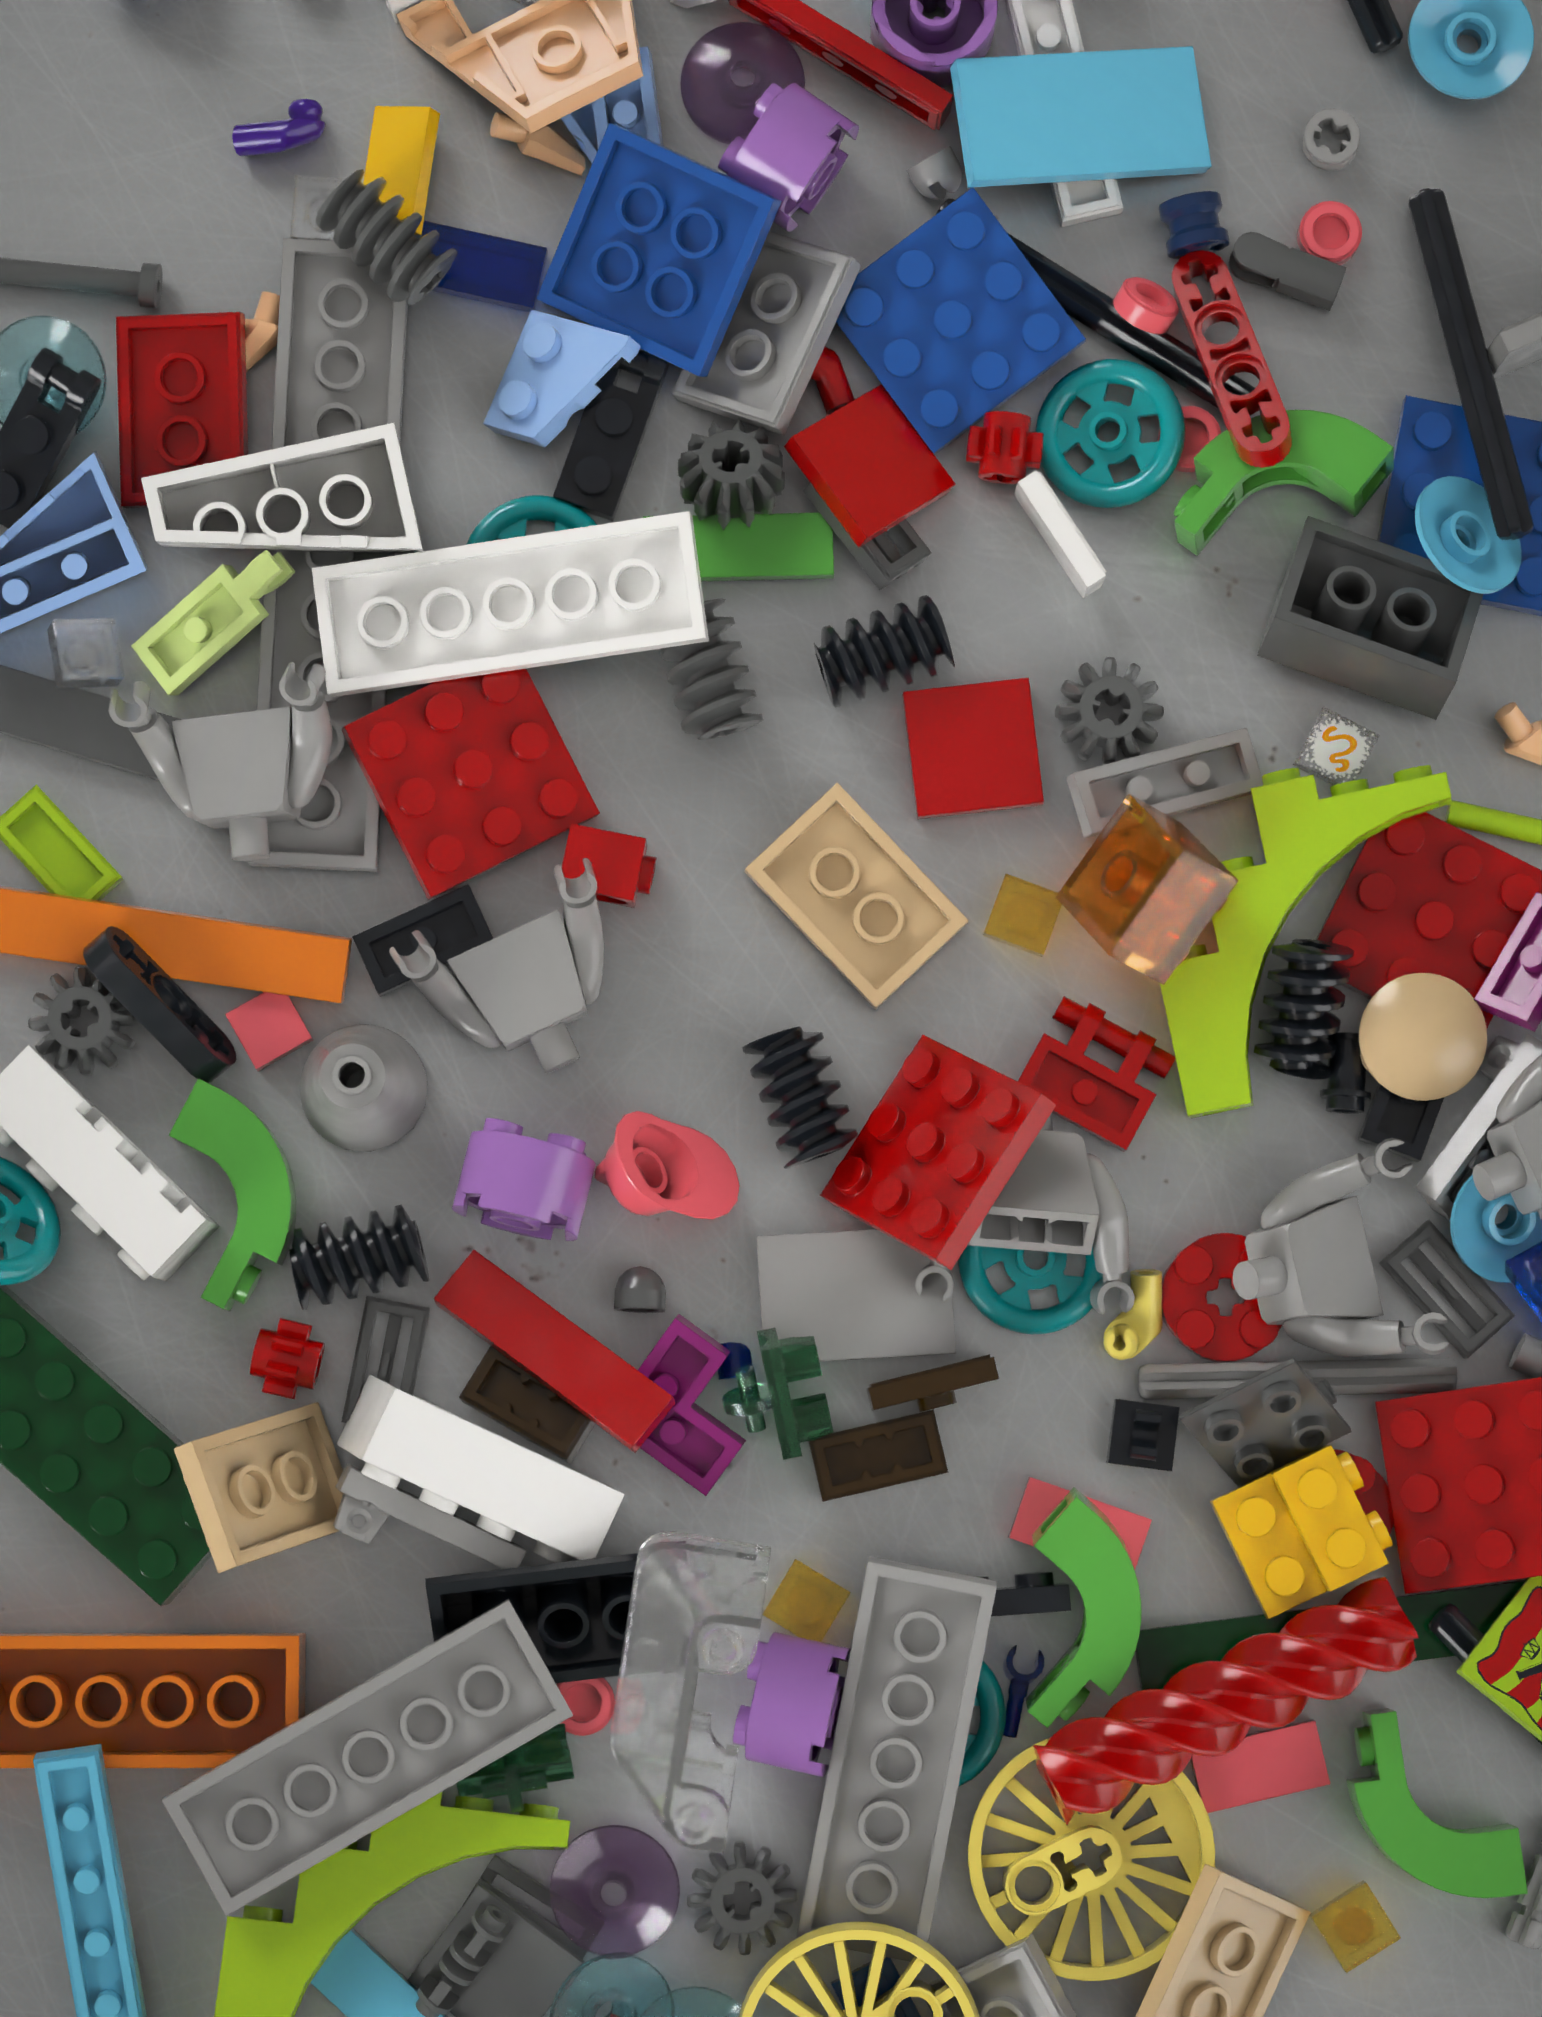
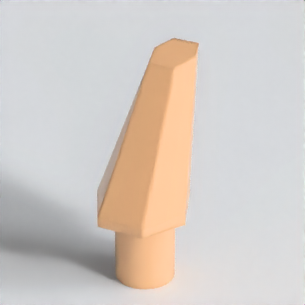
M500 112L494 114L490 127L491 137L517 143L521 154L534 157L578 175L583 174L586 166L582 151L552 127L547 125L530 133L507 114Z
M263 291L254 318L245 319L246 372L277 345L280 295Z
M1515 702L1503 706L1497 711L1494 718L1508 736L1504 744L1505 752L1542 766V720L1530 723Z

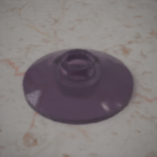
M750 22L730 23L709 31L691 48L682 67L680 81L681 96L689 117L701 131L719 142L731 144L737 136L746 140L752 128L759 120L758 117L753 115L754 109L763 93L772 83H776L784 89L788 85L796 83L805 89V75L797 52L782 35L760 24ZM746 68L754 74L755 79L748 86H738L731 79L732 73L737 69Z
M608 1825L591 1829L579 1835L567 1846V1849L563 1850L553 1868L549 1895L554 1917L561 1930L572 1942L596 1955L624 1957L649 1948L668 1930L677 1912L680 1885L674 1862L658 1841L645 1832L632 1827ZM617 1883L622 1886L625 1891L623 1903L611 1906L603 1901L601 1889L606 1884Z

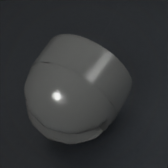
M637 1266L626 1270L619 1277L614 1293V1310L635 1313L665 1312V1285L656 1272L646 1267Z

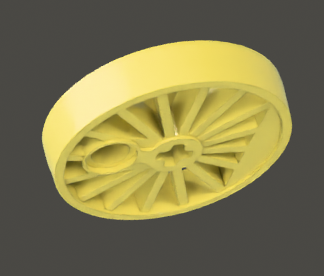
M1051 1737L1033 1745L1045 1746ZM1033 1745L1011 1759L997 1773L986 1788L974 1813L968 1841V1868L974 1896L982 1914L998 1938L1006 1946H1009L1028 1937L1049 1912L1066 1904L1050 1954H1044L1056 1976L1081 1981H1104L1129 1976L1147 1969L1162 1959L1188 1900L1180 1915L1174 1921L1128 1880L1126 1876L1127 1874L1188 1895L1190 1898L1204 1865L1207 1864L1215 1868L1213 1830L1201 1797L1187 1776L1181 1772L1176 1778L1164 1784H1141L1112 1819L1110 1816L1113 1809L1102 1813H1081L1079 1815L1076 1811L1068 1825H1066L1065 1822L1014 1778L1022 1768L1037 1759ZM1006 1787L1056 1833L1053 1835L990 1813L1002 1789ZM1149 1798L1156 1814L1123 1829L1126 1823ZM985 1825L1042 1844L1031 1851L981 1854ZM1160 1827H1163L1170 1841L1169 1843L1131 1845L1130 1843ZM1088 1838L1096 1846L1104 1844L1107 1846V1850L1099 1856L1102 1866L1094 1871L1085 1863L1076 1866L1072 1863V1860L1082 1854V1848L1079 1843ZM1177 1856L1189 1882L1133 1863L1132 1859ZM1031 1866L1047 1870L1050 1877V1886L1047 1893L1042 1898L1034 1901L1022 1899L1016 1894L1015 1880L1018 1874L1023 1869ZM1005 1867L1002 1876L1003 1890L989 1896L982 1868ZM1118 1887L1166 1930L1149 1946L1143 1948L1115 1888ZM1101 1895L1104 1896L1132 1953L1127 1957L1109 1962H1104ZM1087 1896L1091 1963L1065 1961L1063 1957L1083 1897ZM1011 1902L1015 1909L1027 1915L1014 1932L1005 1925L995 1910Z
M873 1922L836 1923L820 1927L791 1941L779 1950L757 1974L746 1994L739 2017H752L759 1999L763 1993H766L798 2017H824L773 1981L782 1969L794 1961L829 2017H896L895 2010L897 2005L908 1997H920L926 2000L932 2008V2017H943V2003L954 1996L962 2009L964 2017H979L976 2004L965 1981L943 1954L916 1935L893 1926ZM846 1940L875 1941L861 2007L857 2005ZM833 1943L845 2009L842 2010L806 1952L822 1945ZM887 1945L899 1947L915 1955L893 1988L877 1997ZM926 1963L946 1982V1985L935 1990L930 1984L914 1979Z

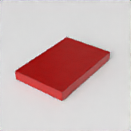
M241 312L116 317L121 507L148 508L141 478L248 455L245 314Z

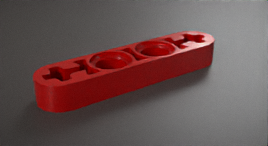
M1204 250L1190 252L1176 262L1171 274L1175 300L1237 454L1242 461L1250 466L1260 468L1274 466L1284 460L1292 446L1289 417L1227 265L1220 256L1213 252ZM1203 275L1204 279L1210 282L1213 302L1203 305V299L1198 286L1192 283V278ZM1217 322H1229L1239 329L1235 338L1224 344L1211 343L1204 337V333L1209 326ZM1240 372L1251 373L1259 379L1258 386L1252 392L1244 395L1228 392L1224 387L1225 382L1230 376ZM1260 411V417L1265 430L1272 436V440L1266 443H1261L1257 436H1253L1250 415Z

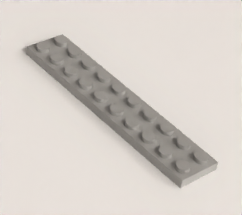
M283 238L271 449L390 423L395 424L399 443L401 442L408 299L401 302H393L387 294L389 282L375 284L369 276L371 264L365 267L357 266L351 258L353 247L340 249L334 240ZM267 550L272 556L277 552H281L295 570V573L280 587L263 596V607L270 615L261 624L257 710L292 707V704L282 697L279 690V682L290 662L295 664L294 670L296 675L305 681H308V675L314 664H320L324 667L312 568L394 556L395 553ZM324 679L320 691L324 694L333 737L330 756L322 780L312 800L301 808L299 818L268 823L270 857L248 861L250 866L378 872L381 807L341 729L343 726L386 706L387 689L331 697L327 694L326 679Z

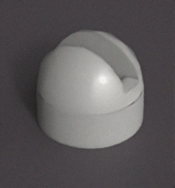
M951 146L907 170L917 190L923 196L936 200H943L946 196V191L955 193L960 186L962 178L960 163Z

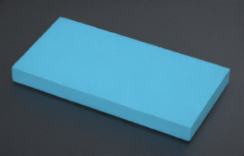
M1193 46L955 59L950 67L968 188L1203 174L1212 167Z

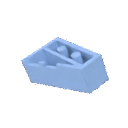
M97 451L85 459L0 536V633L147 571L146 561Z

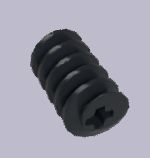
M927 595L921 596L918 599L917 617L901 602L894 607L892 625L882 612L876 610L870 614L869 632L865 631L857 619L850 618L846 621L844 640L841 639L833 627L828 625L823 627L821 631V647H817L814 643L823 681L831 703L835 708L841 706L843 686L848 685L855 696L862 700L865 699L866 679L872 678L884 693L890 689L891 671L896 670L905 683L910 685L914 683V664L921 663L931 677L938 676L939 656L945 655L952 666L955 667L943 619L938 607Z
M1295 939L1290 944L1274 945L1272 954L1288 961V967L1268 970L1267 978L1284 988L1283 993L1264 995L1263 1003L1279 1011L1278 1018L1259 1020L1258 1028L1275 1037L1272 1043L1255 1044L1254 1053L1269 1060V1066L1287 1075L1312 1080L1330 1078L1331 1069L1320 1060H1327L1335 1056L1336 1044L1325 1036L1337 1033L1340 1030L1341 1020L1329 1011L1338 1010L1344 1007L1345 995L1333 986L1345 984L1349 981L1350 970L1337 961L1353 957L1354 950L1340 944L1312 939Z
M800 1026L765 1036L742 1047L745 1054L764 1055V1058L751 1068L752 1077L773 1080L758 1094L760 1100L763 1103H781V1106L767 1118L771 1127L790 1128L787 1133L775 1142L779 1151H798V1155L784 1166V1169L837 1152L858 1136L856 1129L836 1128L835 1125L839 1119L850 1111L848 1105L828 1104L827 1098L841 1087L840 1081L819 1079L818 1074L833 1063L831 1056H811L810 1050L824 1039L823 1033L803 1032Z
M402 1205L394 1207L391 1226L385 1225L376 1210L369 1213L367 1231L365 1232L360 1231L351 1216L345 1217L342 1237L339 1238L335 1237L326 1222L319 1223L317 1243L314 1244L309 1242L301 1228L294 1229L292 1249H289L294 1283L302 1310H307L310 1290L314 1291L323 1305L332 1304L335 1284L340 1286L348 1299L357 1298L360 1278L365 1280L373 1293H380L383 1291L386 1272L391 1275L399 1288L408 1286L410 1267L414 1266L424 1282L429 1281L427 1262L417 1223L415 1220L412 1221Z

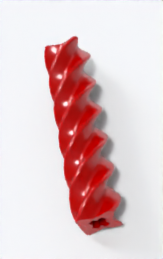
M1381 1577L1368 1580L1355 1586L1345 1594L1337 1605L1312 1607L1297 1614L1284 1625L1279 1633L1253 1635L1240 1641L1226 1653L1221 1661L1195 1663L1180 1670L1170 1678L1163 1689L1141 1690L1123 1697L1110 1708L1104 1718H1083L1063 1726L1053 1734L1045 1746L1033 1745L1037 1756L1036 1766L1049 1788L1066 1825H1068L1076 1811L1091 1814L1107 1812L1118 1806L1126 1798L1134 1783L1158 1785L1176 1778L1185 1769L1193 1754L1208 1757L1225 1755L1238 1747L1251 1726L1273 1729L1293 1722L1301 1714L1309 1698L1321 1700L1342 1699L1359 1686L1368 1669L1380 1672H1394L1409 1666L1417 1658L1413 1639H1419L1417 1631L1403 1612L1387 1578Z

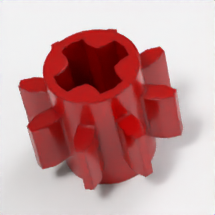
M1008 411L987 412L984 414L983 427L970 426L966 462L979 463L978 477L982 480L1001 484H1017L1018 481L1026 477L1027 468L1040 469L1044 434L1030 432L1031 417Z
M280 1318L277 1331L260 1329L251 1360L250 1375L265 1378L262 1392L295 1399L298 1386L311 1390L314 1389L322 1364L325 1343L310 1339L311 1325Z

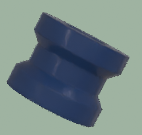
M1202 191L1174 197L1159 205L1161 221L1169 226L1170 238L1166 243L1168 257L1180 259L1190 252L1199 250L1215 253L1229 246L1228 231L1221 227L1219 223L1218 213L1222 208V201L1218 192Z

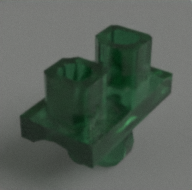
M776 1328L756 1331L767 1383H757L753 1366L738 1368L735 1371L738 1387L728 1391L722 1397L724 1411L728 1415L744 1416L747 1431L756 1433L766 1429L763 1412L772 1408L783 1460L802 1456L800 1443L812 1441L833 1433L826 1394L821 1393L791 1400L788 1387L790 1382L822 1376L814 1336L789 1337L778 1340Z
M565 1724L554 1726L456 1783L459 1796L483 1794L485 1799L508 1795L511 1812L516 1813L525 1811L524 1792L546 1789L549 1782L573 1779V1762Z

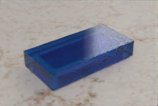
M424 221L421 237L433 230L440 234V238L432 251L436 256L450 248L458 251V255L451 268L432 291L531 312V309L535 310L536 298L540 290L548 255L546 247Z

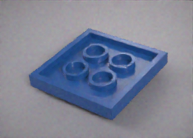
M609 123L536 299L594 327L630 336L641 346L640 349L699 377H707L782 201L624 127Z
M974 188L969 189L858 273L836 321L934 455L968 431L970 426H974L984 419L985 413L996 410L1086 342V338Z
M1407 395L1404 398L1394 446V470L1388 478L1377 541L1429 559L1419 540L1415 525V507L1423 489L1436 479L1446 476L1466 478L1484 487L1462 406ZM1505 415L1534 528L1531 533L1520 538L1521 565L1514 580L1497 592L1483 594L1480 605L1542 616V422Z

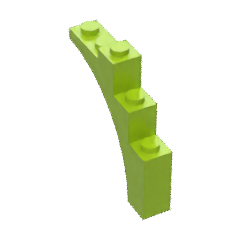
M1430 765L1412 767L1393 773L1395 783L1369 788L1368 779L1348 781L1331 786L1332 797L1323 799L1318 797L1314 774L1301 777L1299 768H1289L1267 773L1262 776V786L1250 788L1266 863L1254 866L1252 856L1229 859L1215 864L1217 874L1203 877L1219 952L1207 954L1205 944L1188 946L1169 951L1170 962L1156 965L1188 1117L1193 1119L1254 1106L1248 1059L1252 1007L1266 959L1289 915L1319 877L1359 843L1403 819L1450 805L1451 792L1446 772L1433 775Z
M444 1791L440 1792L371 1832L369 1851L357 1850V1840L300 1873L293 1923L282 1922V1909L245 1905L243 1918L227 1916L214 2017H295L308 1985L337 1943L375 1906L416 1879L465 1859L512 1850H567L570 1821L558 1819V1807L520 1803L519 1815L493 1812L494 1800L456 1796L454 1807L442 1806Z

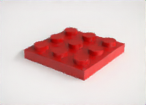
M527 669L433 682L343 726L341 729L428 900L570 830L571 823L580 825L600 814Z
M1427 812L1403 819L1365 840L1316 940L1340 944L1354 950L1353 957L1337 961L1350 970L1349 981L1342 986L1368 999H1371L1379 989L1390 981L1413 973H1432L1447 977L1461 985L1475 998L1535 893L1542 894V870ZM1482 1011L1486 1027L1488 1028L1494 1015Z
M922 1035L911 1054L904 1061L902 1068L881 1101L870 1114L868 1121L847 1154L836 1167L834 1174L820 1196L835 1207L952 1270L1051 1115L1056 1104L1042 1093Z
M1542 1377L1376 1401L1375 1405L1405 1594L1542 1576Z

